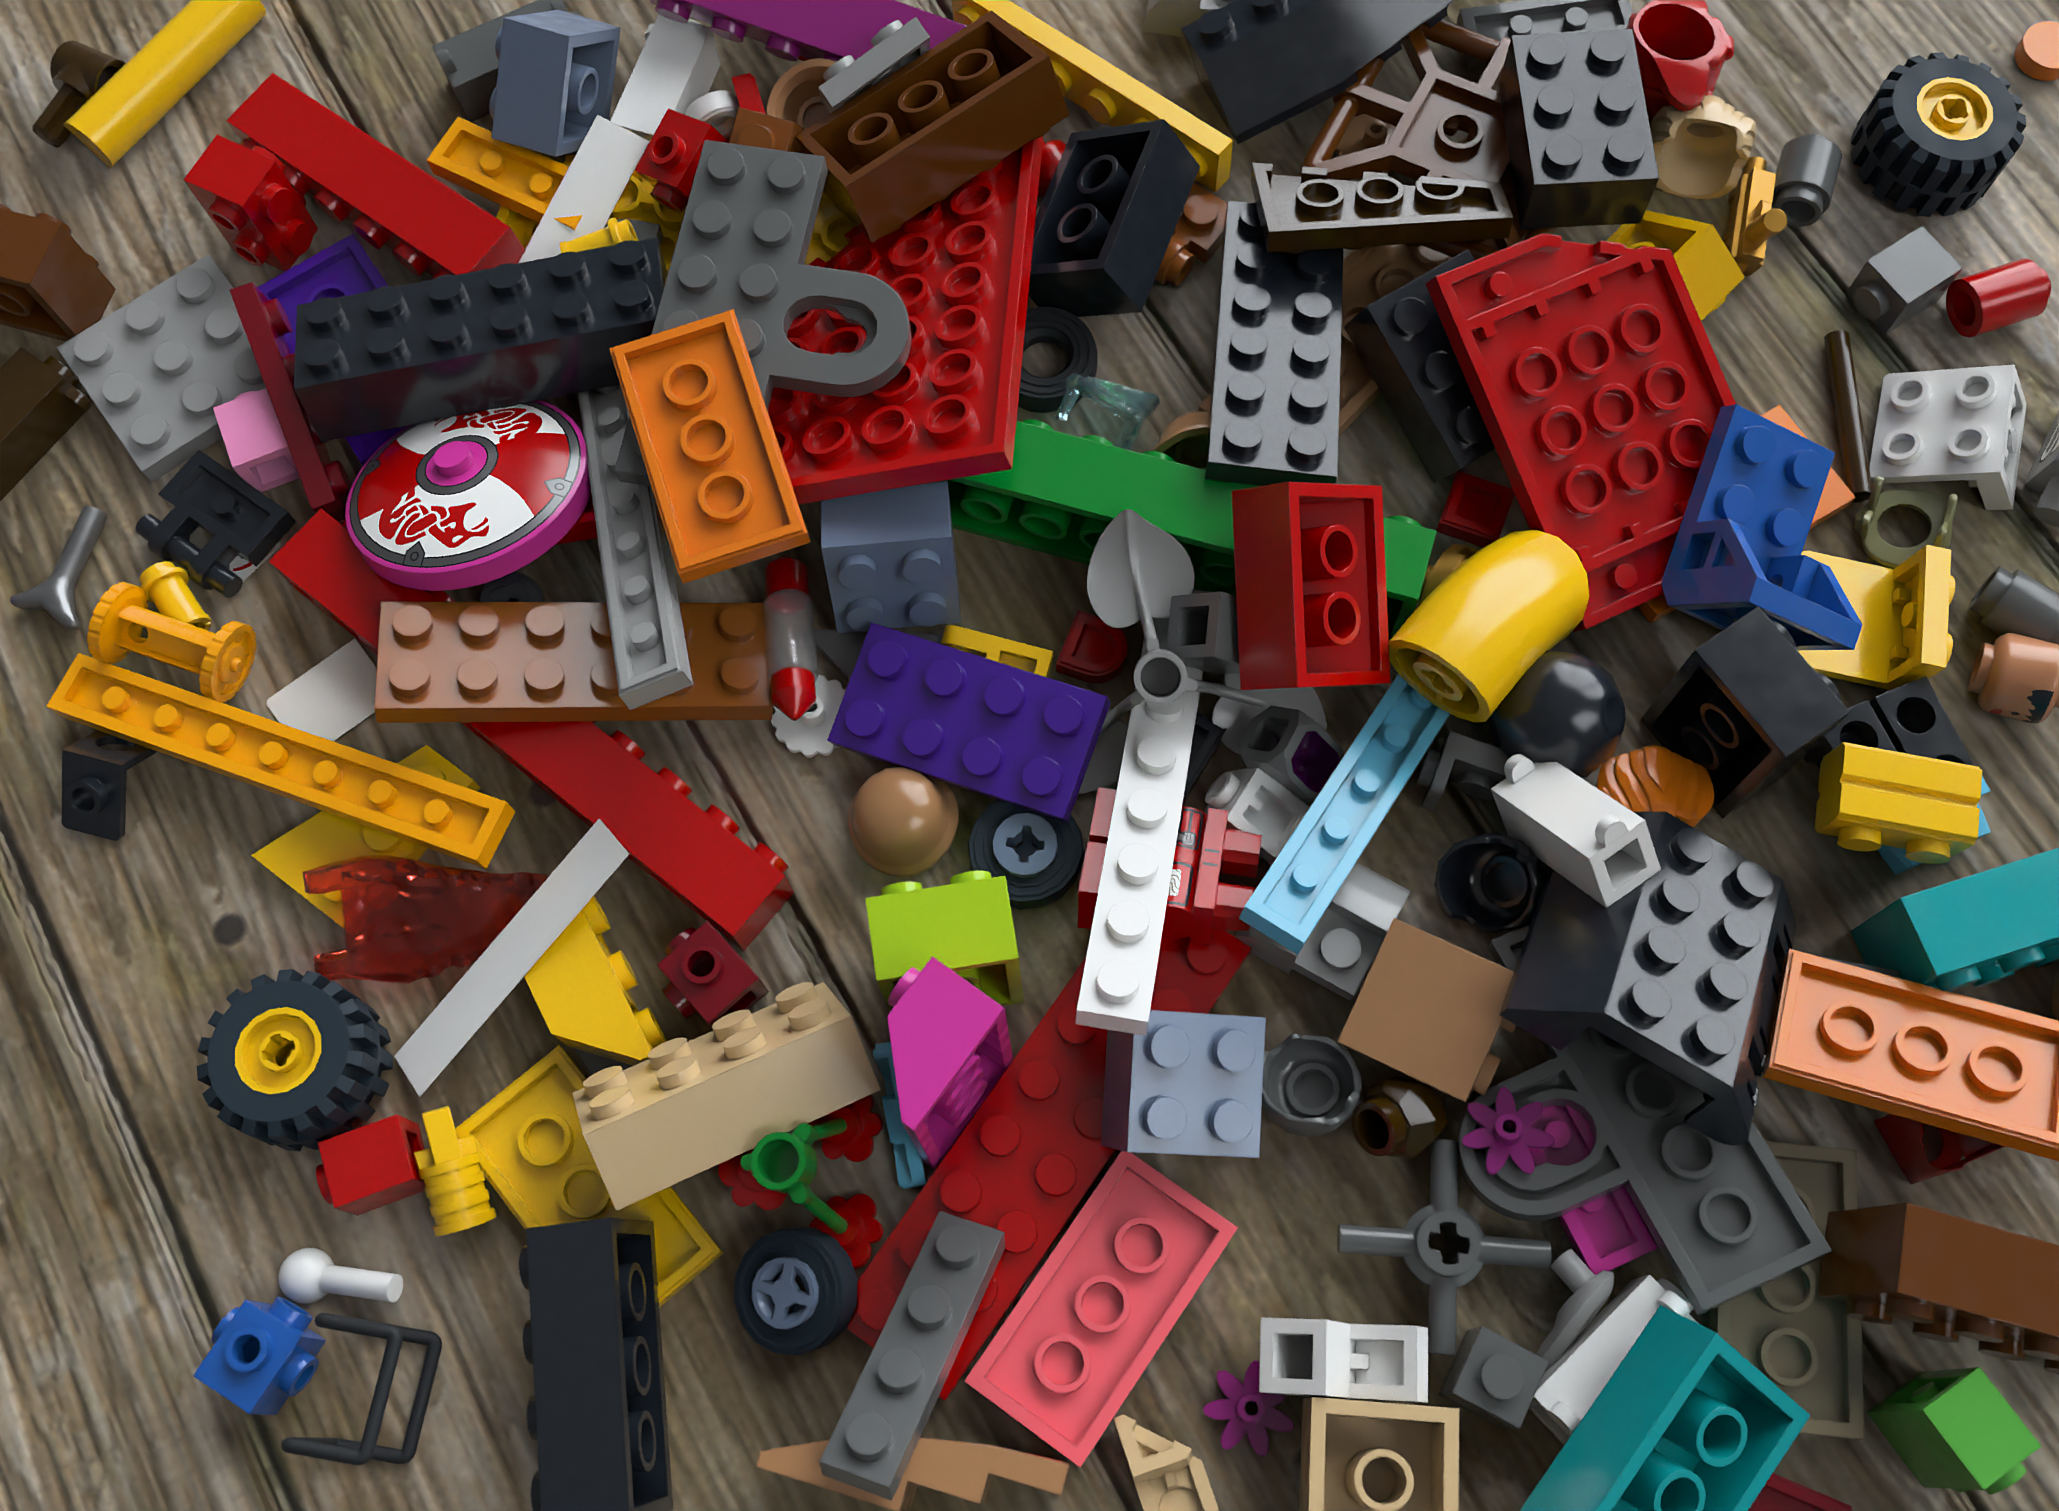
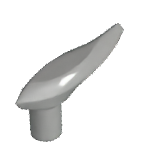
M1572 1249L1564 1252L1551 1265L1553 1271L1574 1294L1558 1311L1553 1329L1547 1335L1536 1354L1549 1361L1545 1371L1563 1356L1592 1321L1610 1296L1614 1284V1273L1603 1270L1595 1275Z

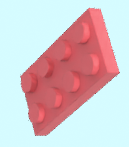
M1121 1151L964 1382L1081 1468L1238 1227L1131 1152Z

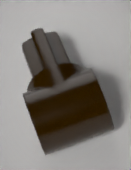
M67 41L61 44L55 51L50 65L52 83L58 92L34 123L33 132L49 145L56 148L60 147L71 134L63 124L126 63L77 41Z

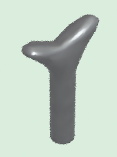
M84 506L52 574L39 585L10 597L11 604L23 610L46 609L66 629L80 630V622L76 615L75 586L108 515L95 507Z

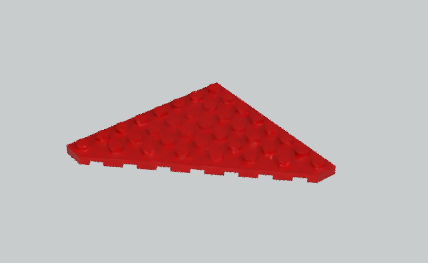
M1043 136L1029 141L1003 158L996 167L978 174L955 189L945 200L932 204L910 218L897 231L884 235L872 243L855 226L844 235L848 245L826 263L817 257L809 264L811 266L864 273L887 283L898 293L904 302L909 317L912 341L907 361L896 377L880 389L865 395L836 397L773 387L768 414L798 505L1012 469ZM811 309L801 313L792 321L787 333V339L797 348L833 355L836 352L851 353L861 348L866 341V332L858 325L846 323L836 312L827 309ZM592 492L577 522L557 544L598 538Z

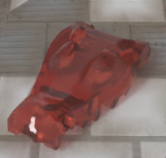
M363 855L303 871L306 893L324 894L339 890L346 946L345 949L314 956V972L323 975L329 980L361 979L391 983H411L421 978H433L451 966L464 968L477 961L548 877L545 874L530 872L488 873L430 864L412 858L393 855Z

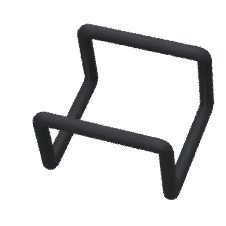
M319 1313L315 1317V1324L320 1328L388 1339L362 1441L357 1442L328 1437H287L282 1441L281 1449L289 1454L350 1465H363L370 1459L394 1464L409 1462L417 1450L442 1349L441 1338L432 1331L329 1313ZM405 1341L428 1345L401 1450L376 1444L402 1342Z

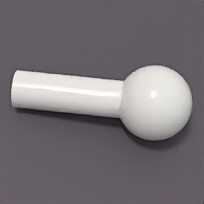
M303 1248L290 1254L282 1263L278 1275L279 1286L283 1294L288 1299L301 1304L316 1302L326 1296L327 1293L396 1302L403 1291V1278L399 1274L334 1265L328 1254L316 1248Z

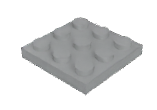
M209 254L57 347L139 469L151 482L193 457L198 450L202 451L222 438L213 407L230 402L242 393L259 391L266 388L229 291L233 287Z

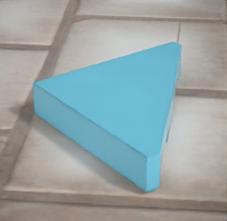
M891 1042L875 1044L876 1049L873 1050V1057L885 1080L886 1095L882 1096L890 1143L893 1142L899 1187H902L903 1190L923 1187L926 1184L924 1162L901 1122Z

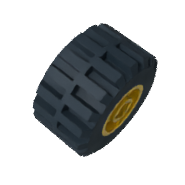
M1944 52L1931 53L1927 60L1920 55L1909 58L1904 66L1898 64L1889 73L1886 80L1884 79L1856 124L1857 127L1852 133L1850 144L1855 146L1851 152L1852 163L1862 166L1857 175L1863 184L1871 183L1875 187L1872 193L1881 201L1885 197L1895 202L1893 208L1903 212L1909 207L1916 209L1917 216L1930 217L1937 210L1943 217L1955 214L1959 207L1966 210L1973 206L1980 197L1984 196L2023 142L2025 136L2021 133L2026 127V115L2018 112L2023 106L2019 95L2010 94L2008 89L2011 84L2003 76L1995 77L1990 73L1991 67L1982 62L1979 66L1969 62V57L1956 54L1954 58H1947Z
M294 969L279 970L277 981H274L265 974L250 980L252 985L250 992L244 993L237 988L226 998L231 1006L224 1014L215 1010L208 1021V1024L215 1027L212 1037H201L198 1052L207 1056V1063L197 1066L198 1081L211 1086L202 1095L209 1107L220 1111L217 1117L228 1126L271 1146L276 1145L285 1150L301 1151L303 1145L313 1150H318V1143L329 1139V1135L335 1137L354 1130L351 1123L357 1117L367 1122L376 1112L374 1108L369 1106L375 1094L385 1097L389 1083L380 1078L381 1072L393 1069V1055L381 1048L391 1042L388 1030L377 1023L380 1016L372 1007L335 981H330L323 975L308 970L304 976Z

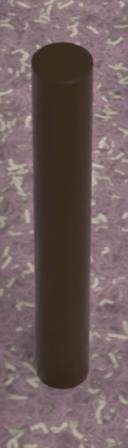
M1837 330L1824 336V344L1845 485L1856 497L1853 502H1863L1869 500L1872 493L1869 461L1850 337L1847 331Z

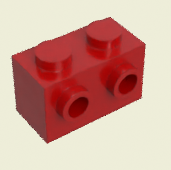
M217 134L183 179L234 252L255 266L261 267L265 262L284 272L291 269L298 257L309 249L313 236L319 229L305 208L307 203L305 198L292 187L283 173L285 171L284 164L274 154L262 147L254 146L251 150Z

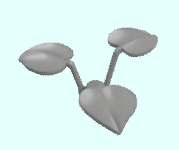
M1130 509L1120 512L1101 534L1090 560L1087 590L1095 613L1106 625L1114 628H1123L1139 620L1141 621L1148 652L1138 660L1134 669L1136 690L1117 704L1111 711L1109 709L1078 794L1096 791L1098 787L1104 788L1119 780L1128 725L1119 719L1143 700L1153 704H1168L1178 699L1184 690L1220 696L1212 711V722L1223 729L1227 728L1221 741L1226 747L1240 755L1238 742L1251 719L1270 706L1298 709L1326 730L1327 721L1325 713L1313 687L1240 690V673L1225 674V685L1188 677L1183 661L1175 653L1160 649L1152 617H1170L1171 597L1192 593L1195 579L1194 569L1188 553L1173 536Z

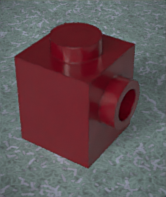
M708 921L697 930L691 927L677 935L664 951L666 957L657 964L659 969L671 981L661 990L663 994L687 1020L698 1011L711 1027L718 1019L739 1010H749L769 992L756 973Z

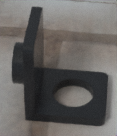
M99 730L62 750V825L67 829L113 841L124 837L127 770L158 751ZM108 744H122L133 748L126 751H109L99 747Z

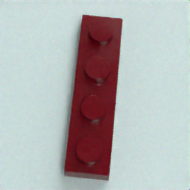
M253 281L230 289V294L310 506L316 513L322 508L338 522L346 519L347 501L345 497L348 496L352 485L339 460L331 461L325 442L328 441L321 442L294 390L295 352L290 353L284 335L292 332L286 312L277 298L268 300Z

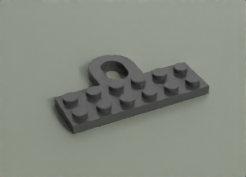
M705 140L651 335L734 309L767 411L773 387L836 397H855L871 393L885 386L901 371L911 349L912 335L909 317L904 302L898 293L884 281L868 274L804 265L828 173L825 156ZM811 309H827L836 312L846 323L858 325L865 330L866 341L861 348L854 352H836L830 355L810 352L795 347L787 339V333L792 321L801 313ZM629 415L614 471L620 482L651 486Z
M1531 923L1491 940L1489 951L1497 964L1512 971L1515 970ZM1591 1026L1561 1051L1541 1040L1551 1060L1489 1088L1485 1096L1481 1094L1474 1101L1486 1105L1495 1111L1498 1090L1501 1087H1506L1511 1091L1514 1098L1516 1112L1526 1104L1534 1101L1541 1102L1543 1108L1555 1105L1569 1106L1575 1109L1589 1123L1593 1135L1592 1151L1585 1159L1579 1163L1567 1166L1546 1162L1535 1166L1534 1172L1528 1175L1523 1173L1508 1156L1505 1165L1500 1171L1490 1175L1486 1170V1157L1490 1147L1472 1149L1462 1145L1465 1135L1473 1130L1484 1127L1479 1125L1468 1111L1462 1122L1458 1138V1160L1464 1179L1473 1193L1485 1205L1506 1217L1534 1222L1554 1219L1625 1187L1698 1316L1819 1260L1832 1251L1754 1122H1752L1749 1139L1741 1145L1719 1143L1684 1123L1685 1115L1705 1102L1703 1091ZM1503 1127L1507 1133L1514 1132L1510 1127Z

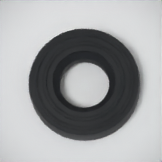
M1054 307L1027 309L1023 354L1030 346L1036 343L1050 342L1061 347L1066 353L1068 360L1060 373L1046 378L1030 374L1022 365L1018 407L1038 413H1049L1066 409L1084 397L1095 379L1098 356L1095 340L1086 324L1068 311Z

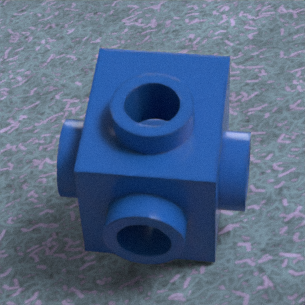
M276 1297L272 1304L245 1299L240 1307L232 1309L219 1322L211 1338V1343L214 1346L193 1376L248 1414L277 1415L288 1397L295 1396L302 1391L314 1376L319 1365V1359L316 1358V1355L326 1342V1339L308 1328L313 1319L308 1312L284 1298Z

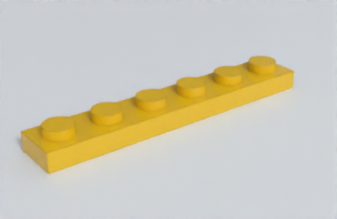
M951 0L953 21L968 26L992 10L1049 55L1063 96L1085 109L1097 122L1115 127L1165 119L1200 165L1194 181H1198L1212 191L1217 192L1230 178L1233 140L1010 0Z

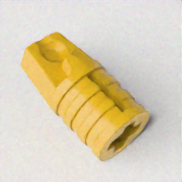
M449 1106L422 1113L430 1148L415 1152L414 1158L419 1177L424 1179L426 1198H429L431 1205L429 1206L431 1217H434L436 1224L432 1226L434 1235L437 1237L455 1233L495 1219L497 1217L494 1207H490L489 1192L485 1188L484 1173L479 1165L482 1159L475 1135L461 1139L457 1138Z

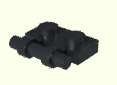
M198 450L158 493L174 509L163 521H160L151 514L143 516L137 522L135 531L148 541L150 551L165 561L175 560L188 570L189 578L205 590L215 589L229 598L236 595L243 584L242 578L229 570L230 563L239 554L257 567L297 521L287 510L204 452ZM198 527H201L213 536L202 550L190 542V535Z

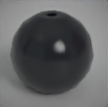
M1547 650L1526 671L1490 715L1488 726L1493 745L1500 748L1508 758L1515 754H1522L1533 763L1558 762L1579 777L1586 778L1614 755L1624 730L1626 720L1625 706L1612 675L1603 667L1583 654Z

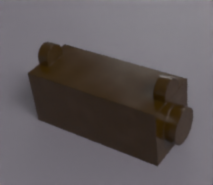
M22 347L0 368V502L91 407L92 403L87 396L74 387L79 382V378L63 363L51 355L42 362Z

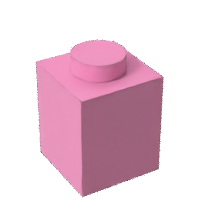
M266 388L259 391L242 393L230 402L213 407L232 468L245 482L262 493L300 478Z

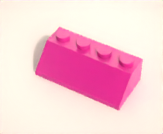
M932 956L921 972L912 967L896 984L888 998V1004L894 1008L887 1015L901 1122L923 1162L935 1170L1013 1061L1005 1008Z

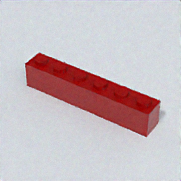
M274 73L226 120L242 140L240 145L251 150L254 146H259L274 154L284 164L285 171L283 173L288 181L302 196L307 192L314 196L313 200L336 222L342 223L345 218L353 222L352 226L356 232L376 249L380 250L384 245L393 249L392 254L416 276H420L425 271L433 276L432 279L443 275H459L495 268L506 263L517 264L526 251L511 227Z

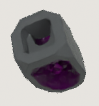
M1270 706L1252 718L1238 742L1242 759L1249 769L1259 768L1306 805L1313 804L1344 757L1340 745L1319 723L1298 709Z

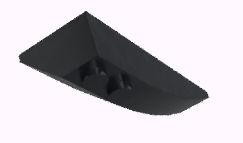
M1236 0L1220 9L1205 13L1200 19L1181 29L1201 85L1237 144H1240L1344 92L1358 81L1356 71L1376 57L1385 62L1402 49L1400 39L1423 24L1430 29L1447 17L1449 4L1454 0Z

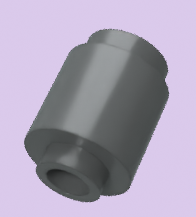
M1817 134L1804 135L1788 141L1782 148L1775 173L1772 206L1784 211L1787 216V225L1800 227L1814 224L1830 206L1842 160V153L1835 143L1824 136Z
M2000 566L1996 568L1977 591L1968 606V609L1980 615L1978 622L2000 636L2014 633L2059 645V593L2018 569L2010 573Z

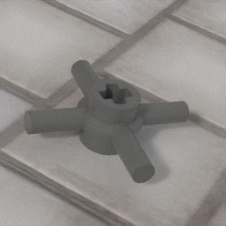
M1439 1139L1431 1142L1430 1205L1413 1214L1407 1221L1404 1229L1339 1224L1337 1231V1251L1339 1253L1403 1257L1410 1273L1421 1283L1428 1286V1354L1456 1356L1457 1288L1474 1279L1483 1264L1549 1269L1551 1263V1245L1549 1240L1484 1235L1477 1221L1468 1212L1458 1207V1142L1453 1140ZM1440 1229L1444 1230L1446 1242L1457 1244L1458 1249L1457 1254L1446 1259V1264L1442 1263L1441 1252L1436 1249H1429L1428 1240L1439 1235Z

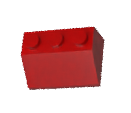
M1284 482L1231 491L1240 690L1390 683L1382 486Z

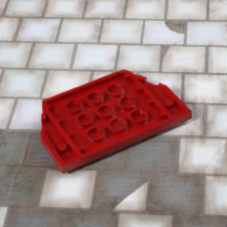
M1542 233L1435 276L1425 284L1530 530H1539L1559 537L1576 552L1587 573L1589 600L1583 619L1573 631L1577 632L1588 629L1664 594L1661 585L1662 578L1720 408L1736 404L1671 249L1649 246L1631 249L1622 243L1609 241L1586 244L1562 241V236Z

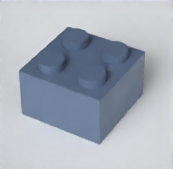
M561 10L504 17L503 26L498 32L495 43V53L499 60L497 86L492 92L489 104L490 116L493 119L492 138L554 157L579 150L596 116L599 115L607 120L610 118L621 27Z
M948 481L925 483L821 501V549L837 633L868 632L871 622L888 628L934 626L937 624L961 622L958 570Z
M1150 1010L1146 1036L1107 1029L1101 1146L1137 1153L1259 1158L1266 1018Z

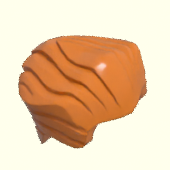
M1655 744L1608 759L1601 765L1595 786L1632 812L1666 811L1693 828L1710 811L1714 801L1713 784L1705 767Z

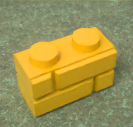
M1843 742L1824 756L1820 764L1818 784L1820 797L1817 800L1814 830L1817 831L1816 833L1837 836V844L1849 850L1875 851L1880 849L1881 845L1906 849L1905 856L1911 861L1927 864L1948 862L1950 857L1975 845V841L1978 839L1980 808H1977V803L1981 799L1982 769L1972 765Z

